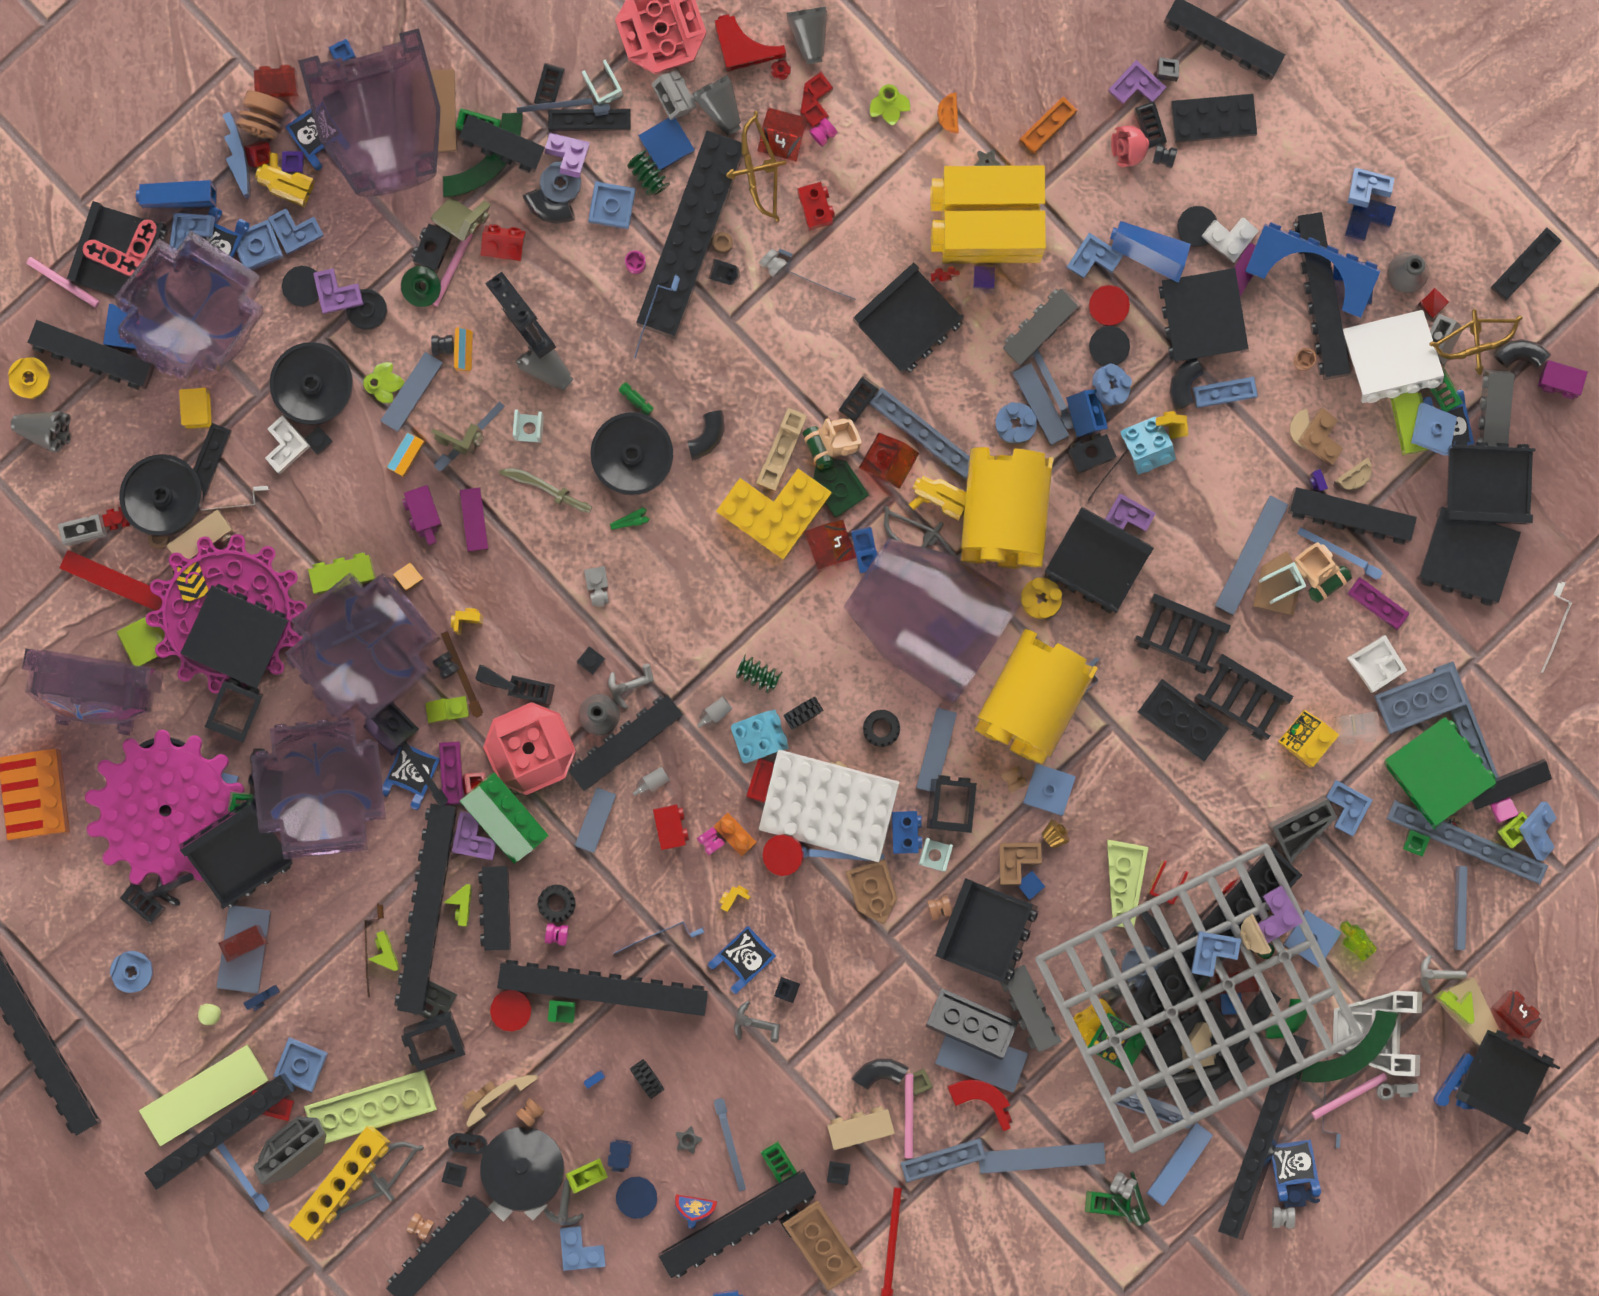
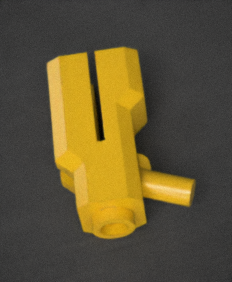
M270 153V166L263 164L262 167L257 169L255 175L258 184L269 188L272 195L304 208L310 197L307 193L311 194L315 185V180L298 172L293 175L283 172L278 167V153Z
M925 476L922 479L917 478L912 489L915 490L914 494L918 497L908 504L914 511L923 502L927 504L931 502L940 507L945 516L958 522L965 509L966 492L942 479L933 481Z

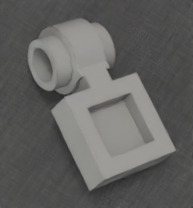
M605 566L585 569L588 591L595 590L593 594H590L592 606H605V604L609 603L607 591L603 592L602 588H608Z
M1382 1083L1377 1087L1376 1094L1382 1100H1390L1394 1093H1400V1097H1412L1413 1092H1418V1084L1389 1085ZM1384 1088H1387L1388 1094L1384 1096L1382 1091Z

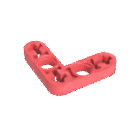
M148 219L140 222L126 254L97 240L85 242L82 249L83 253L87 258L127 276H134L139 272L155 237L157 226L152 220ZM150 224V229L153 231L152 233H147L145 237L149 239L147 243L144 239L137 238V235H143L144 229H142V225ZM136 242L143 243L145 247L143 253L138 254L134 252L133 245ZM95 244V249L102 251V247L105 248L102 260L98 259L100 256L98 253L94 252L90 255L87 246ZM108 252H114L117 255L116 263L110 264L106 261L105 257ZM121 256L125 257L123 260L125 263L133 261V266L136 267V270L128 272V267L121 265V269L118 268L117 265L121 262Z

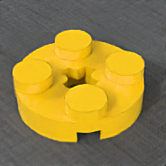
M27 357L18 359L12 364L8 372L10 388L22 398L35 399L44 394L50 385L51 374L47 366L37 358ZM33 373V382L25 383V374L30 375Z
M1035 578L1024 586L1021 592V604L1024 611L1032 618L1045 619L1053 616L1059 610L1062 604V592L1058 585L1048 578ZM1044 593L1047 602L1037 603L1038 598L1036 595Z

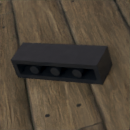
M469 114L459 136V140L462 141L461 145L473 149V147L481 149L480 153L492 157V155L498 156L500 161L505 164L511 165V163L519 165V169L526 173L536 171L545 149L542 145Z
M509 866L482 867V871L478 872L479 884L483 886V892H479V904L483 905V913H480V926H484V934H480L481 947H484V951L511 950Z

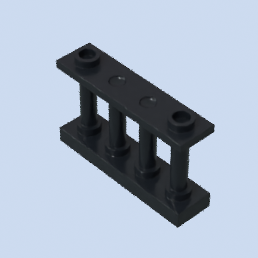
M500 272L485 283L503 307L502 310L539 359L556 348L554 342L537 322V316L503 272Z
M1154 593L1149 602L1154 604V610L1143 637L1137 635L1134 638V641L1138 642L1137 646L1146 650L1150 647L1195 666L1194 670L1202 674L1212 672L1214 667L1207 664L1219 636L1228 634L1231 625ZM1166 609L1173 612V619L1162 645L1150 641L1161 613ZM1185 617L1192 620V627L1181 653L1169 649L1180 621ZM1204 625L1211 628V636L1199 662L1188 656L1200 628H1203Z
M1221 654L1216 663L1220 664L1218 667L1220 669L1205 695L1198 693L1195 696L1199 700L1197 703L1206 709L1209 707L1215 709L1252 731L1251 735L1260 741L1263 739L1268 740L1271 735L1265 731L1280 705L1283 706L1284 703L1290 704L1294 696L1231 658ZM1231 671L1238 675L1236 677L1238 680L1223 705L1220 706L1211 699L1226 674ZM1250 682L1255 685V692L1239 717L1229 710L1244 684ZM1267 692L1273 696V702L1257 728L1247 722L1261 696Z

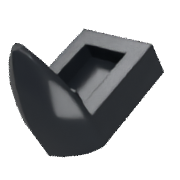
M714 259L708 279L733 285L740 279V270L736 265Z

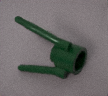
M1132 1171L1130 1173L1131 1178L1137 1180L1135 1177V1173ZM1137 1183V1185L1133 1186L1138 1205L1130 1209L1131 1213L1124 1208L1115 1196H1111V1199L1123 1212L1129 1223L1134 1221L1136 1226H1140L1150 1221L1151 1218L1144 1205Z

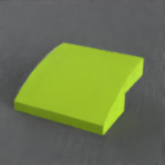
M146 617L116 632L134 669L158 658L159 656H157L155 648L165 638L164 630L160 627L149 626L146 623Z

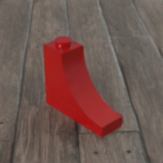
M726 14L719 16L718 20H714L727 72L786 58L784 45L768 46L752 40L740 29L735 16Z

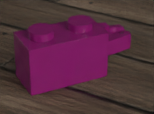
M425 485L405 492V498L402 499L405 510H410L412 518H409L412 530L416 529L420 537L425 536L429 546L437 544L434 533L438 532L437 528L441 527L442 523L429 486Z

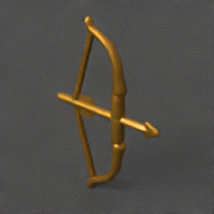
M754 111L753 117L744 125L741 134V153L744 155L746 169L737 171L731 169L726 176L735 179V176L747 174L750 186L749 191L755 206L762 214L772 217L776 222H779L780 218L777 215L778 167L786 165L787 161H776L757 119L758 112ZM753 122H755L771 158L764 160L763 165L753 167L747 144L748 128ZM764 170L766 173L774 172L773 213L765 210L760 204L754 172Z
M1472 309V321L1438 342H1430L1429 346H1433L1440 357L1448 360L1465 359L1476 354L1477 367L1475 370L1478 375H1482L1484 366L1481 363V352L1490 349L1494 350L1507 343L1515 335L1519 321L1523 317L1520 315L1516 319H1478L1477 310ZM1481 323H1514L1510 333L1505 338L1480 345ZM1470 327V333L1474 335V347L1453 354L1442 352L1439 348L1440 344Z

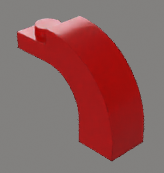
M976 1079L961 1080L947 1086L955 1106L974 1099L985 1101L993 1108L1002 1131L1011 1129L1009 1124L1013 1121L1008 1111H1003L1010 1104L1003 1093L996 1087Z

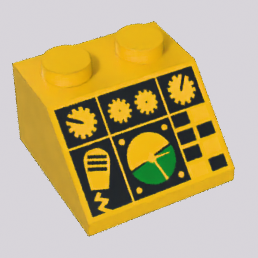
M1303 710L1278 742L1309 768H1312L1337 739L1339 734L1322 720Z

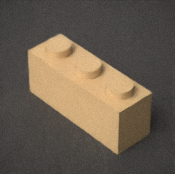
M216 510L166 546L172 554L177 552L187 559H193L198 554L197 541L199 538L209 537L215 546L220 542L223 544L230 540L234 530L222 513Z
M883 1106L872 1108V1113L863 1115V1111L851 1114V1118L843 1120V1117L830 1120L831 1124L827 1126L833 1149L837 1150L895 1134L888 1108L884 1109Z

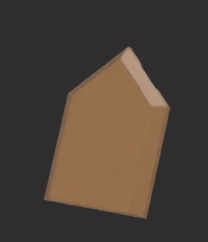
M1288 552L1282 553L1263 565L1259 580L1293 563L1294 561ZM1290 569L1261 583L1258 581L1253 607L1294 616L1299 591L1273 604L1269 602L1298 587Z
M885 859L845 871L858 912L884 925L898 899Z

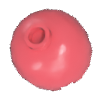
M1116 127L1115 130L1117 132L1113 133L1111 137L1113 157L1117 155L1120 161L1116 163L1120 167L1139 164L1145 158L1149 148L1148 139L1137 127Z

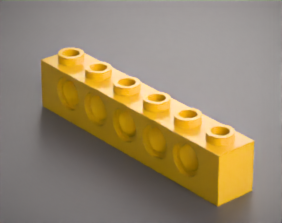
M366 1126L290 1222L289 1226L306 1241L319 1239L324 1232V1226L327 1223L330 1224L336 1218L337 1214L335 1212L340 1206L344 1207L350 1200V1193L353 1190L356 1191L362 1185V1178L366 1173L370 1174L376 1167L375 1162L379 1157L382 1158L388 1152V1145L391 1142L373 1126ZM367 1146L371 1149V1155L368 1158L364 1155V1149ZM353 1163L358 1165V1172L356 1174H353L351 1171ZM340 1179L345 1182V1188L342 1191L338 1188ZM327 1196H330L332 1199L330 1207L325 1204ZM314 1212L319 1215L317 1223H314L312 1220Z

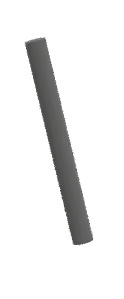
M1219 1066L1204 1069L1207 1077L1221 1074ZM1195 1071L1174 1076L1173 1079L1177 1085L1198 1080L1199 1077ZM1161 1080L1143 1090L1147 1092L1168 1086L1165 1080Z

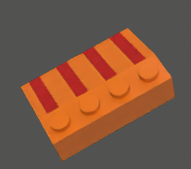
M49 749L0 757V782L7 840L70 832L61 750Z

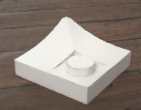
M1386 635L1347 657V660L1360 675L1371 693L1407 671Z

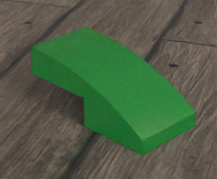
M1409 829L1403 849L1423 857L1430 837Z

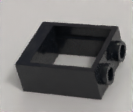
M230 677L229 680L224 679L204 727L244 742L263 694L260 693L261 690L259 688L256 689L250 685L247 688L240 685L241 681ZM226 688L255 699L243 730L214 718Z
M938 775V779H931L926 828L972 833L977 783H971V778L958 777V781L950 780L951 776ZM941 785L968 788L964 824L937 821Z
M451 1011L404 1027V1035L401 1036L405 1048L409 1047L411 1054H408L412 1066L416 1065L418 1072L466 1055L465 1046ZM445 1025L454 1049L421 1060L412 1037Z

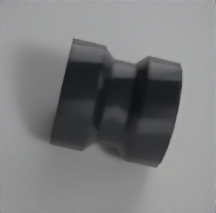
M1157 144L1152 163L1156 165L1164 164L1167 168L1172 169L1178 149L1171 147L1167 150L1164 145Z
M432 335V356H439L440 354L454 355L453 335H446L445 337Z
M449 651L432 661L435 668L439 669L443 680L460 670L458 664L452 661L453 656Z

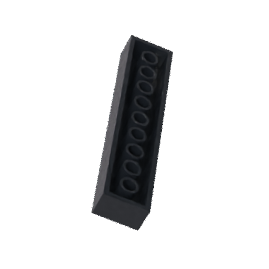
M708 130L706 131L636 321L638 327H644L657 286L671 289L675 274H677L680 280L676 291L658 288L645 329L676 340L735 180L728 178L726 174L731 169L737 171L743 158L741 153L742 142Z
M1270 846L1291 889L1303 875L1278 851ZM1264 853L1246 870L1262 903L1266 902L1263 896L1280 885ZM1239 877L1224 894L1234 917L1255 907ZM1218 902L1200 919L1206 931L1227 921ZM1255 916L1257 923L1261 921L1260 916ZM1195 927L1184 936L1178 945L1198 935ZM1231 928L1218 934L1234 937ZM1196 946L1182 952L1190 971H1192ZM1175 957L1156 966L1155 971L1172 1006L1187 1000L1192 995ZM1219 957L1221 962L1225 959V957ZM1192 973L1198 987L1209 977ZM1147 976L1131 994L1140 1012L1149 1019L1163 1012L1164 1006L1149 976ZM1168 1019L1156 1024L1155 1026L1161 1028L1167 1022Z

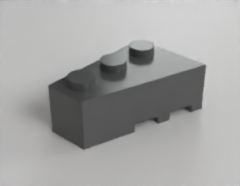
M1322 796L1270 822L1268 826L1283 857L1291 864L1337 816L1329 799Z

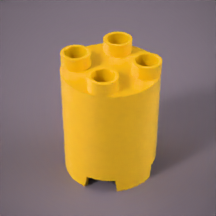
M989 447L970 449L961 542V562L986 564V561L998 562L997 567L1008 569H1022V566L1042 567L1053 457L1045 458V453L1024 449H1014L1012 456H991Z
M1024 629L977 716L979 722L974 730L995 742L999 741L1005 745H1008L1010 740L1013 739L1014 741L1009 750L1029 761L1033 760L1043 765L1046 758L1052 756L1098 668L1085 664L1087 659L1057 643L1052 648L1039 639H1035L1037 633Z

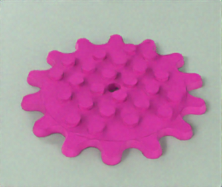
M240 534L233 535L230 538L228 547L223 550L215 548L209 537L199 538L197 541L198 554L193 559H187L177 552L171 554L169 564L174 569L173 578L169 581L156 579L150 585L152 593L161 597L162 607L157 611L149 612L145 618L149 626L160 627L165 632L164 640L155 648L157 656L165 658L169 655H177L181 659V667L177 672L178 678L181 681H189L196 673H203L208 678V689L212 693H219L224 679L230 678L226 674L180 654L206 596L184 603L176 579L191 564L199 562L209 590L211 585L217 586L219 583L228 587V592L234 595L239 592L248 596L247 601L255 604L256 601L267 605L266 609L273 613L276 609L287 614L285 618L289 619V622L286 624L266 668L275 675L282 673L284 664L279 658L280 649L285 646L298 648L303 641L301 635L294 632L290 627L291 620L294 617L303 616L307 612L305 602L294 601L288 596V589L298 580L297 573L293 570H287L282 573L274 571L272 561L275 558L276 552L270 546L263 547L259 553L254 555L247 553L245 550V539ZM190 572V573L186 576V584H188V577H189L191 574H197L198 576H199L200 574L197 573V572ZM241 682V684H240V685H243V686H245V687H247V688L249 687V685H247V684H245V683H243V682Z
M158 730L155 733L154 744L150 748H142L133 738L126 739L122 746L125 752L123 762L115 764L109 760H102L98 764V771L106 779L105 787L100 790H89L85 794V801L90 805L98 807L100 810L99 819L87 825V834L90 837L102 836L109 841V848L104 852L102 861L108 866H112L121 860L127 861L131 866L129 880L133 884H141L148 874L156 873L161 878V884L165 885L177 878L183 871L192 873L197 881H204L188 857H184L181 853L180 844L227 814L230 791L244 793V786L241 783L230 784L223 780L222 773L229 765V759L226 755L219 754L213 759L202 757L200 753L202 739L199 736H190L185 745L181 747H176L171 743L170 734L166 730ZM162 805H169L172 809L171 814L163 816L159 812Z

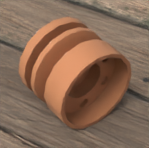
M248 90L242 104L250 109V112L240 111L239 115L244 119H237L236 125L251 135L260 138L277 139L278 132L273 129L279 130L281 125L274 121V118L284 119L288 105L272 96Z

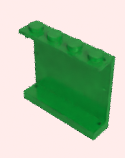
M1446 717L1384 761V766L1434 830L1441 826L1442 822L1489 788L1493 789L1496 785L1494 773L1490 769L1486 770L1482 765L1484 762L1480 755L1472 752L1469 748L1471 747L1469 741L1464 736L1461 738L1455 723L1452 720L1448 721Z

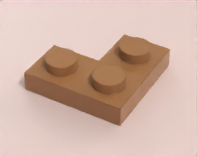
M1320 408L1298 441L1328 466H1331L1343 450L1342 447L1328 437L1338 420L1324 408Z
M999 843L1000 886L1021 885V865L1042 864L1041 843Z

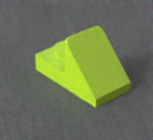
M466 696L450 699L443 698L425 703L428 723L469 717Z
M1523 811L1497 830V833L1511 849L1524 839L1519 828L1528 817Z
M470 884L463 886L444 902L460 905V909L456 908L455 921H458V926H468L472 885Z
M386 930L376 933V946L383 953L368 960L393 971L400 970Z
M1449 990L1447 993L1445 991L1439 992L1436 996L1438 1000L1466 1023H1474L1471 991H1468L1459 1003L1457 1002L1458 997Z
M600 1158L566 1174L573 1193H577L608 1178Z

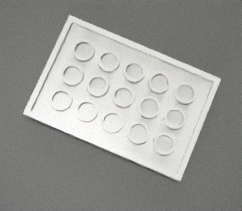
M778 750L759 830L776 835L785 834L793 836L798 841L879 862L899 782Z

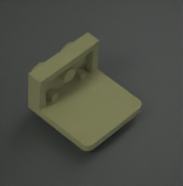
M449 198L432 214L431 220L464 242L471 234L477 231L481 224L487 221L490 216L488 211L491 204L484 200L472 211L457 200Z
M472 423L462 442L435 429L431 431L434 439L437 440L436 442L447 447L451 444L457 452L464 455L467 452L473 454L476 447H480L484 439L483 431Z

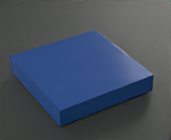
M667 118L638 135L647 152L652 156L653 162H656V167L661 169V171L695 151L677 119L670 120V118Z

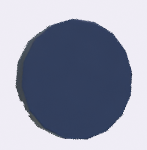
M640 1176L624 1180L616 1193V1204L619 1210L625 1216L633 1219L649 1215L654 1210L658 1200L654 1185L648 1179Z

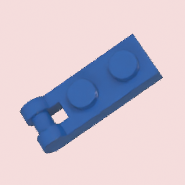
M1464 1053L1434 1096V1102L1437 1105L1446 1106L1449 1104L1450 1093L1452 1090L1456 1091L1462 1083L1460 1079L1464 1074L1462 1073L1463 1066H1470L1474 1059L1473 1056Z

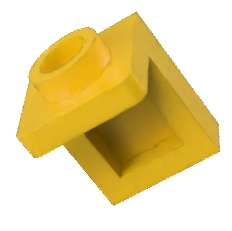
M1175 411L1164 412L1163 416L1155 418L1156 426L1169 427L1170 439L1189 435L1187 416L1176 415Z
M740 885L737 888L732 886L730 892H724L719 901L722 904L721 909L728 912L738 894L749 900L751 896L747 895L749 890Z

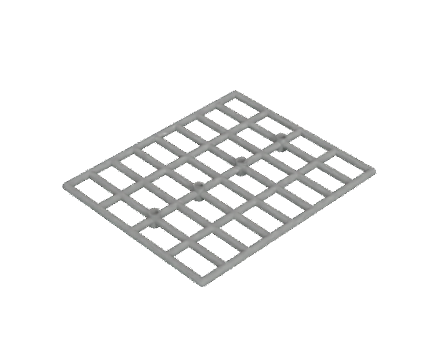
M1266 843L1035 958L1130 1153H1135L1363 1039L1360 1028L1270 846ZM1264 853L1279 885L1283 887L1303 921L1299 926L1306 941L1285 950L1278 937L1272 941L1277 955L1257 964L1251 950H1248L1241 940L1240 949L1250 968L1229 978L1219 956H1217L1215 969L1221 981L1219 984L1201 992L1182 955V952L1196 946L1198 935L1178 945L1158 905L1179 895L1197 933L1201 931L1220 934L1231 928L1234 937L1241 939V930L1238 925L1243 923L1252 913L1254 917L1259 915L1262 921L1269 917L1267 910L1270 908L1266 902L1262 903L1243 863ZM1235 867L1255 906L1234 917L1215 877ZM1205 882H1208L1227 920L1207 931L1187 893L1188 890ZM1150 909L1170 947L1169 950L1149 959L1130 920ZM1123 923L1142 963L1121 973L1102 933ZM1093 937L1114 976L1094 987L1074 950L1075 946ZM1311 948L1330 987L1310 998L1291 962V957ZM1065 951L1085 989L1084 992L1064 1001L1045 962ZM1172 957H1175L1193 994V997L1175 1006H1172L1154 969V966ZM1281 962L1302 1001L1283 1011H1280L1262 974V971ZM1144 971L1147 972L1164 1006L1163 1012L1144 1020L1125 980ZM1252 976L1255 977L1273 1016L1255 1025H1252L1234 989L1236 984ZM1117 984L1137 1023L1118 1034L1115 1033L1097 994ZM1226 990L1245 1030L1225 1040L1205 1001ZM1333 995L1353 1033L1352 1036L1332 1045L1313 1006ZM1087 999H1090L1108 1036L1106 1040L1090 1048L1087 1047L1069 1011V1008ZM1198 1004L1217 1043L1197 1054L1178 1018V1013ZM1306 1009L1325 1049L1304 1059L1285 1019ZM1168 1018L1189 1057L1169 1068L1149 1030V1027ZM1276 1023L1297 1062L1277 1073L1257 1035L1258 1032ZM1139 1032L1142 1033L1160 1072L1140 1082L1121 1045L1123 1040ZM1248 1037L1268 1075L1267 1078L1249 1087L1228 1048ZM1113 1046L1132 1086L1112 1096L1092 1058L1093 1055ZM1220 1051L1240 1089L1239 1092L1219 1101L1200 1062ZM1192 1065L1212 1104L1193 1115L1190 1114L1172 1075ZM1161 1080H1165L1184 1118L1164 1129L1143 1090ZM1135 1093L1155 1131L1154 1134L1134 1143L1115 1104Z

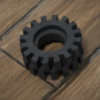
M814 696L783 716L793 730L816 717L824 710Z
M562 885L548 886L542 890L538 897L537 905L539 912L545 919L551 922H562L568 919L576 907L572 891ZM559 895L564 899L565 905L561 911L555 912L550 909L549 899L552 896Z
M644 1059L630 1068L635 1079L650 1099L665 1090Z

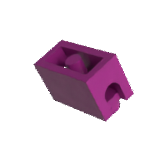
M1547 360L1543 365L1538 387H1542L1544 392L1554 394V392L1562 393V397L1574 400V398H1578V395L1581 396L1588 371Z

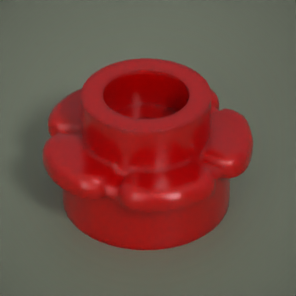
M785 60L775 61L771 66L772 76L779 80L786 79L791 73V67Z

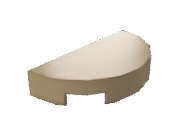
M1304 409L1293 417L1290 423V435L1293 442L1298 446L1309 450L1298 441L1310 423L1308 410Z
M1369 458L1363 460L1334 482L1346 490H1356L1363 487L1369 481L1372 464Z
M1252 913L1241 925L1240 937L1242 943L1248 950L1251 949L1259 954L1270 953L1272 950Z

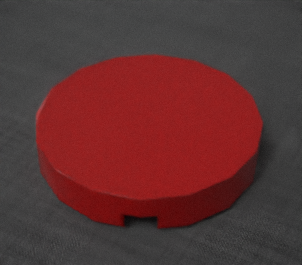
M1105 285L1094 291L1090 297L1088 307L1090 315L1097 323L1103 326H1115L1121 323L1128 315L1130 302L1124 290L1118 286Z
M785 834L776 835L769 839L764 846L762 853L763 862L767 869L775 875H791L798 871L803 864L804 851L802 850V845L793 836Z
M503 991L491 1003L490 1015L492 1021L504 1031L513 1032L520 1030L527 1025L531 1018V1003L526 995L519 991Z

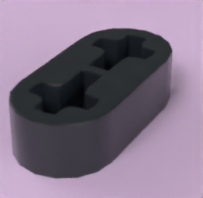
M454 1133L448 1139V1146L454 1152L481 1154L488 1146V1141L482 1135ZM458 1136L461 1141H467L466 1145H459V1148H455L452 1140H455ZM479 1138L481 1143H484V1147L476 1150V1146H471L469 1143L476 1142Z

